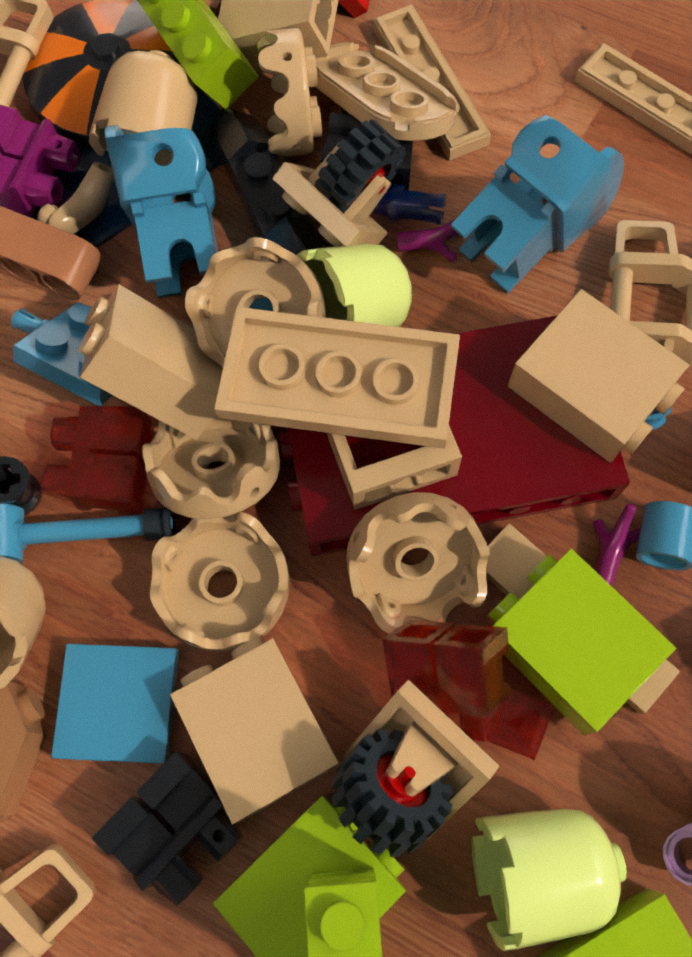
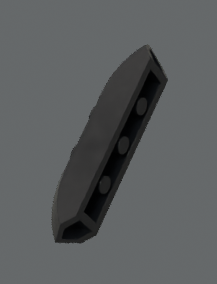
M227 107V109L222 108L210 129V134L257 236L268 239L295 255L303 250L322 248L308 215H303L288 205L282 198L285 190L272 179L282 166V163L277 154L270 153L269 138L260 123L253 116L231 107Z

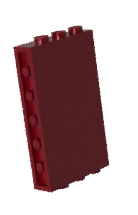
M558 315L456 333L460 335L449 426L462 455L457 476L404 494L413 492L434 493L448 497L463 506L474 518L477 525L609 501L619 497L630 484L621 451L609 463L508 387L515 363ZM288 428V431L279 432L284 463L294 461L297 479L287 481L292 511L303 510L311 555L316 556L347 550L354 528L364 515L386 500L354 510L327 434L325 432ZM345 435L357 469L424 447L422 445Z

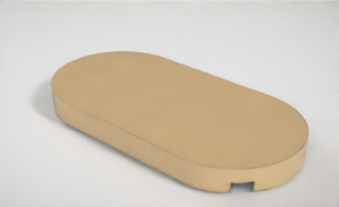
M354 42L336 43L330 45L328 56L316 58L318 86L316 88L361 123L366 120L369 122L373 119L395 139L408 141L436 138L444 135L454 126L456 117V99L448 89L384 47L370 45V52L359 50V44H354Z

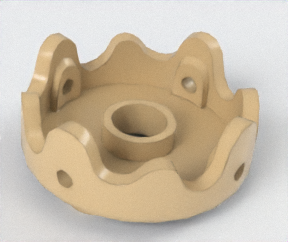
M298 28L266 30V37L261 38L257 43L259 66L265 73L273 74L271 79L272 89L284 94L283 97L274 103L276 115H273L267 121V131L271 136L268 140L269 151L273 154H279L280 157L309 155L313 152V137H322L320 107L317 105V97L310 96L309 87L318 86L315 54L313 55L312 46L304 47L302 32Z
M260 237L249 238L244 244L215 253L209 260L208 269L201 282L194 287H190L185 296V309L193 323L200 349L209 358L223 367L236 307L249 308L255 300L260 298L269 299L275 312L325 318V300L322 288L313 271L292 252L268 239Z
M217 415L197 440L159 420L158 431L154 440L151 443H145L142 450L147 478L155 497L167 509L189 518H221L244 511L256 504L270 491L277 480L280 468L278 444L270 425L220 419ZM211 462H225L221 467L206 469Z
M413 492L390 498L378 504L364 515L354 528L349 540L346 564L355 599L359 598L366 605L376 624L383 631L394 635L398 634L401 628L408 624L439 628L444 625L449 612L460 603H467L473 608L480 607L487 595L486 568L490 552L474 518L463 506L448 497L434 493ZM424 548L429 551L427 558L419 564L407 565L401 562L404 554L411 549Z
M238 512L221 518H192L191 522L179 533L171 537L164 536L155 545L152 553L151 602L169 630L190 646L212 652L233 651L247 641L265 636L272 630L283 614L289 596L290 585L287 562L278 543L264 526L250 514ZM223 570L234 573L237 577V585L230 595L217 598L209 594L208 582L215 573Z

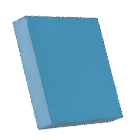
M67 644L51 758L164 764L169 759L174 712V702L170 694L176 691L179 650L176 648Z

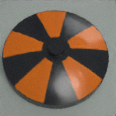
M90 0L66 9L53 18L40 44L35 60H29L22 79L26 95L41 122L44 119L51 120L57 135L75 141L76 145L92 148L89 144V133L108 72L116 60L128 52L158 50L170 55L179 65L181 64L137 0ZM194 83L195 88H196V90H197V98H198V95H199V92H200V89H201V88H199V87Z

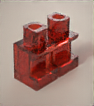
M80 406L78 417L54 418L50 433L51 445L57 451H72L70 465L47 464L43 472L42 490L50 497L71 501L80 511H90L92 508L116 510L120 515L126 516L141 515L147 478L142 450L145 443L152 442L154 428L147 413L136 407Z
M409 620L382 639L391 697L409 680L447 717H449V713L459 714L461 730L472 740L488 741L499 730V706L512 694L510 685L503 681L502 655L509 650L507 627L458 624L455 627L454 623Z

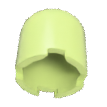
M362 243L351 246L343 245L308 249L296 255L313 271L321 285L325 300V318L400 327L408 316L412 302V286L408 271L400 258L385 246Z
M560 808L476 818L475 822L478 830L483 832V835L472 836L471 841L476 887L479 896H491L497 920L487 922V927L499 949L502 951L515 950L588 934L603 928L616 914L621 893V882L626 880L627 875L626 863L620 847L616 843L610 842L606 832L592 816L581 810Z

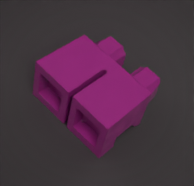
M0 105V206L30 217L33 216L37 206L42 207L50 204L58 207L63 197V186L59 178L52 175L55 169L70 173L75 172L81 160V154L75 141L57 135L49 119L42 120L39 125L21 119L17 109Z

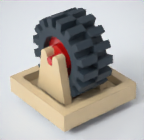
M371 119L369 122L366 120L361 123L359 129L355 127L350 131L349 138L346 141L342 139L317 169L284 162L272 179L285 190L282 198L288 205L303 215L309 212L322 224L318 231L334 246H351L362 243L378 245L388 232L369 215L391 186L389 180H392L396 175L395 170L401 166L402 158L405 156L406 151L404 150L405 147L375 120Z
M408 680L343 755L345 760L337 768L336 771L338 773L332 780L331 788L338 790L333 795L332 801L334 808L345 807L346 810L339 817V820L344 828L352 822L355 824L358 830L352 837L359 844H362L369 837L372 839L370 851L381 854L388 847L390 857H400L405 851L408 854L415 851L426 839L428 840L491 779L499 765Z

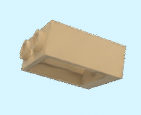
M448 426L445 449L424 446L357 469L345 435L326 433L354 510L457 476L462 459L450 426Z

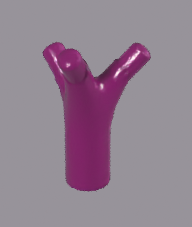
M456 219L438 228L397 232L399 252L427 249L440 253L449 262H454L457 255L449 249L445 241L459 235L451 227V224Z
M626 504L611 533L601 519L593 522V527L599 536L601 546L594 570L611 586L626 549L638 540L640 536V528L628 532L632 517L636 511V507L632 504Z

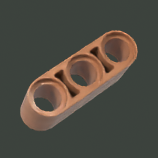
M0 206V272L65 298L79 300L103 260L100 251L91 243L76 235Z

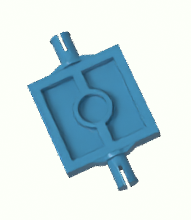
M77 302L51 320H43L22 308L19 311L17 310L11 319V325L13 328L27 333L28 336L13 345V362L98 406H101L113 396L80 378L85 355L78 352L83 337L90 328L85 325V320L92 307Z

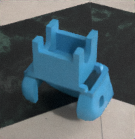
M546 114L532 120L520 130L512 143L511 155L504 162L505 166L500 164L494 172L495 177L451 224L452 229L464 239L470 235V238L459 248V252L471 263L489 247L484 255L497 266L490 275V278L508 294L548 251L551 252L555 248L560 252H564L572 243L602 219L616 197L623 176L624 158L614 147H606L598 152L561 122ZM549 143L555 144L560 148L558 154L552 158H545L540 154L541 148ZM512 172L521 178L518 184H515L510 179ZM547 199L548 202L543 205V200Z
M118 125L106 126L105 139L120 206L137 230L145 281L147 283L155 282L158 298L182 295L180 278L182 264L188 260H196L199 273L205 275L210 258L218 252L215 225L211 216L216 204V190L211 176L206 169V158L200 141L195 133L188 128H164L125 135ZM163 149L170 150L174 154L172 162L166 166H161L155 162L156 154ZM185 193L190 195V201L174 203L176 195Z

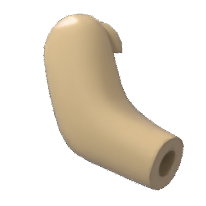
M93 162L71 198L60 208L50 204L42 206L38 212L37 220L71 234H75L86 227L102 213L107 203L115 179L112 168L100 162Z

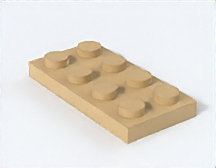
M236 307L214 410L220 419L445 449L460 335Z

